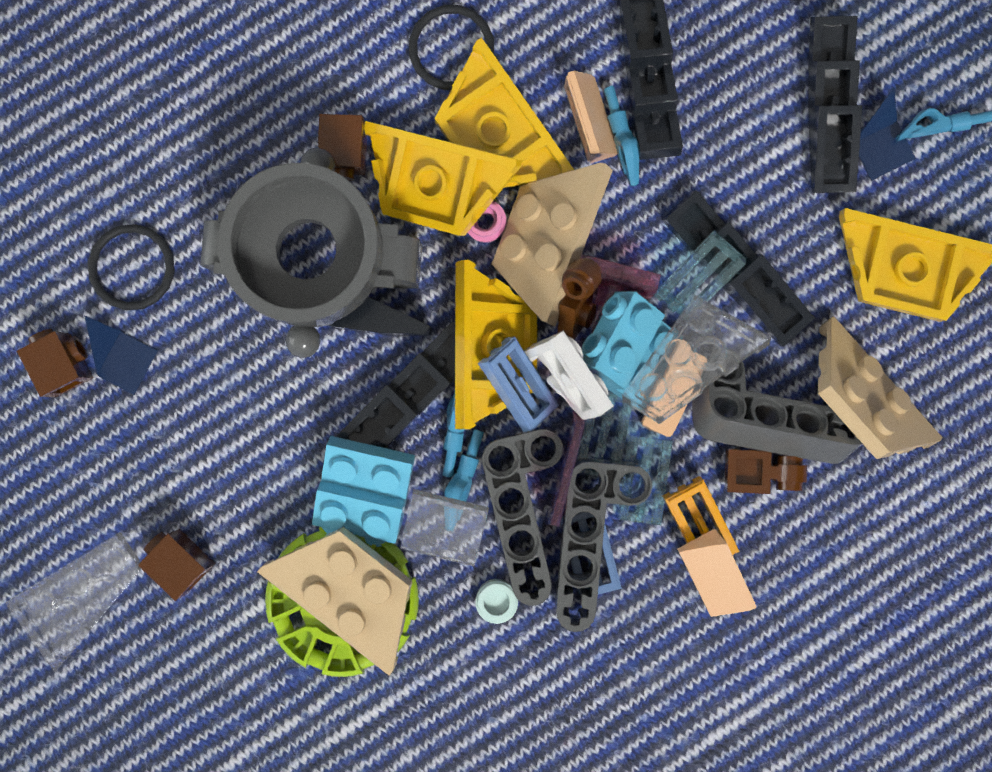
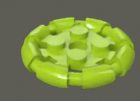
M319 527L320 531L309 536L303 533L294 539L278 558L293 552L300 546L323 538L327 533L322 527ZM355 535L361 541L367 544L365 541V537ZM385 542L380 544L382 545L380 547H376L374 544L372 546L367 544L412 580L410 596L405 609L406 617L403 633L399 641V652L410 636L407 630L411 620H416L419 595L416 577L410 576L406 567L408 560L396 544ZM267 582L265 606L268 623L273 622L278 637L275 638L276 641L295 662L305 668L307 665L323 670L322 675L333 677L365 674L364 669L375 665L271 582ZM300 610L306 625L294 628L289 615ZM318 639L333 644L329 654L315 649Z

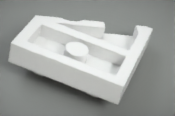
M564 331L534 343L524 350L531 362L538 358L550 370L552 375L547 378V383L567 401L569 406L583 420L599 417L614 406L607 396L608 389L605 383L596 374L591 373L583 361V352L574 339L567 337Z

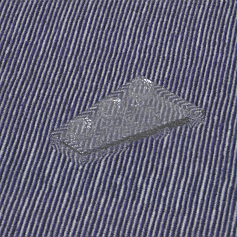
M695 295L623 392L622 401L660 424L701 395L703 389L724 375L726 377L739 367V363L756 352L758 354L768 347L771 337Z
M119 531L15 595L5 604L52 670L56 672L139 573L141 568L138 564L141 561Z

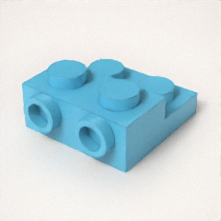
M636 291L615 292L603 306L600 321L594 332L583 343V361L592 374H596L602 379L608 390L634 409L645 411L683 337L664 323L662 320L665 315Z
M330 436L326 445L322 478L316 492L312 525L322 527L327 534L345 527L354 535L365 537L366 543L371 546L374 544L376 547L382 546L380 544L385 542L396 544L402 526L415 455Z

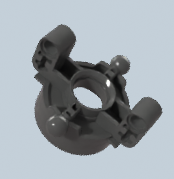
M318 147L305 152L300 163L273 166L254 175L236 191L227 204L225 211L218 212V220L204 221L200 265L213 271L214 274L225 275L234 292L252 309L280 322L293 325L286 335V347L291 354L299 358L310 357L319 349L320 335L314 327L331 325L335 321L347 316L365 301L374 287L418 289L420 283L423 246L420 239L398 235L399 225L378 223L372 209L359 190L346 178L334 172L335 161L331 153L326 149ZM305 223H315L326 227L333 235L336 245L333 264L325 273L312 279L293 277L286 271L281 262L280 249L284 237L291 229Z

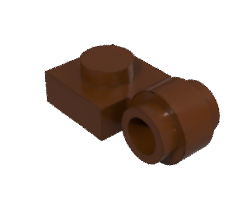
M590 258L573 261L562 276V288L566 296L559 303L557 333L564 331L567 337H571L574 340L583 327H590L596 314V304L592 303L593 293L600 285L602 276L600 266Z
M726 449L724 491L770 494L771 479L776 481V490L802 491L803 483H807V465H803V458L777 456V464L771 466L772 452Z

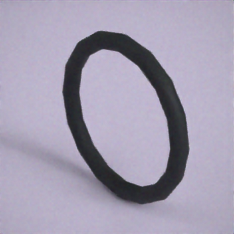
M442 5L427 11L415 23L409 38V58L415 72L427 84L442 90H452L454 81H443L431 76L420 62L417 41L422 29L432 19L443 14H460L470 18L481 28L486 44L493 54L494 37L488 23L476 11L461 5Z
M138 224L119 225L105 232L93 245L88 260L89 280L96 294L110 306L126 311L145 309L158 302L170 288L175 273L174 257L166 240L153 229ZM138 233L148 236L159 245L165 257L166 272L162 284L153 295L141 301L126 302L114 298L104 290L98 279L97 262L101 250L109 240L121 234Z

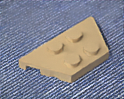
M604 163L593 164L521 185L492 262L494 268L541 321L552 326L556 325L559 317V303L566 296L562 288V276L573 261L581 258L613 171Z
M834 316L819 327V333L827 338L826 348L819 352L818 365L821 375L818 377V394L876 459L889 457L895 453H907L917 447L925 449L942 440L943 437L911 403L908 394L892 382L883 372L880 363L865 352Z
M342 527L315 542H309L296 548L289 554L266 562L258 570L260 575L388 675L393 672L397 665V652L400 636L403 633L406 617L405 609L410 596L412 580L353 533Z

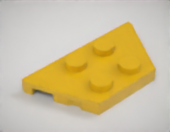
M482 37L478 39L464 68L456 77L450 94L443 101L434 118L435 123L446 139L451 143L521 160L520 169L504 188L521 186L574 170Z
M365 121V134L371 137L375 160L371 161L374 178L379 183L378 197L382 214L454 235L465 236L520 169L522 161Z
M848 208L840 211L839 220L858 302L938 322L947 321L959 307L960 300L965 294L970 293L981 281V275L992 264V244Z
M471 260L457 261L455 265V429H471L476 426L475 423L490 414H497L507 408L478 363L483 358L490 357V352L494 348L501 347V342L507 337H515L523 350L537 343V315L520 296L511 291L508 285L497 278L490 279L476 270V264ZM507 355L506 358L518 376L523 378L510 356ZM535 359L532 364L537 370V359Z

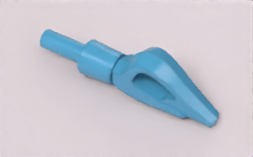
M614 86L604 88L611 113L607 118L614 135L615 147L623 172L627 175L630 186H636L639 184L638 141L629 129L626 112L620 110Z
M924 109L896 137V142L905 138L911 139L944 132L970 130L972 125L992 122V111L971 115L968 111L945 117L936 109ZM924 117L929 118L932 124L926 127L916 125Z
M455 393L447 407L448 429L443 449L447 450L442 474L445 477H453L457 452L462 451L463 431H465V429H455Z
M474 429L467 453L461 455L457 473L445 489L446 525L449 527H455L471 489V477L474 476L480 460L476 456L484 432Z

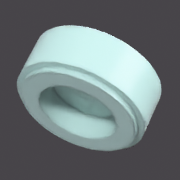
M489 580L481 585L476 594V609L479 615L487 622L494 624L504 623L511 619L517 610L518 599L513 592L512 585L505 580Z

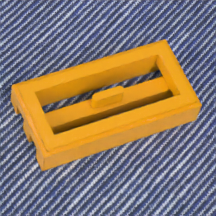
M700 476L692 479L693 483L687 486L683 484L677 487L678 491L673 494L668 492L662 495L686 544L693 541L695 537L678 506V503L684 501L701 536L709 532L692 498L694 494L699 493L718 533L726 541L732 555L739 552L708 487Z

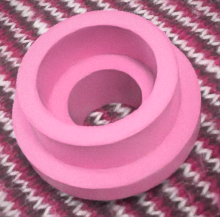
M493 201L481 215H490L494 219L493 225L488 229H482L478 226L477 220L468 231V234L476 241L484 243L495 241L505 230L507 224L505 212L498 203Z

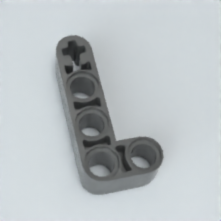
M717 350L711 354L692 394V420L694 428L704 439L713 442L830 464H838L844 461L863 444L828 406L747 391L744 363L740 357L728 350Z
M536 429L532 432L519 433L493 440L485 447L482 455L484 473L512 589L516 598L528 606H537L543 603L551 592V579L525 476L526 473L550 468L561 459L563 444L554 432L547 429ZM540 436H547L554 443L555 450L553 455L546 460H538L531 453L532 442ZM498 446L509 448L514 455L512 465L505 470L495 469L489 462L490 452ZM514 488L522 493L523 503L519 509L508 511L500 505V494L506 489ZM517 531H526L533 536L532 546L524 552L515 551L509 544L510 537ZM539 557V562L532 561L535 558ZM531 561L535 579H543V581L537 583V591L529 592L527 586L520 587L521 584L526 582L523 564L514 567L513 563H528Z
M581 458L575 461L564 505L555 597L557 619L566 630L572 632L583 631L589 628L595 619L606 504L639 505L645 502L651 494L653 488L652 480L649 474L636 463L596 458ZM585 468L594 469L599 473L597 485L589 490L579 488L575 482L577 474ZM627 473H638L642 480L641 487L632 494L623 493L619 488L620 479ZM580 512H588L595 517L594 526L586 532L576 531L571 526L573 517ZM578 555L586 556L591 560L590 568L583 574L572 573L567 568L571 558ZM572 587L580 589L579 596L582 608L578 609L577 615H570L568 608L573 603Z

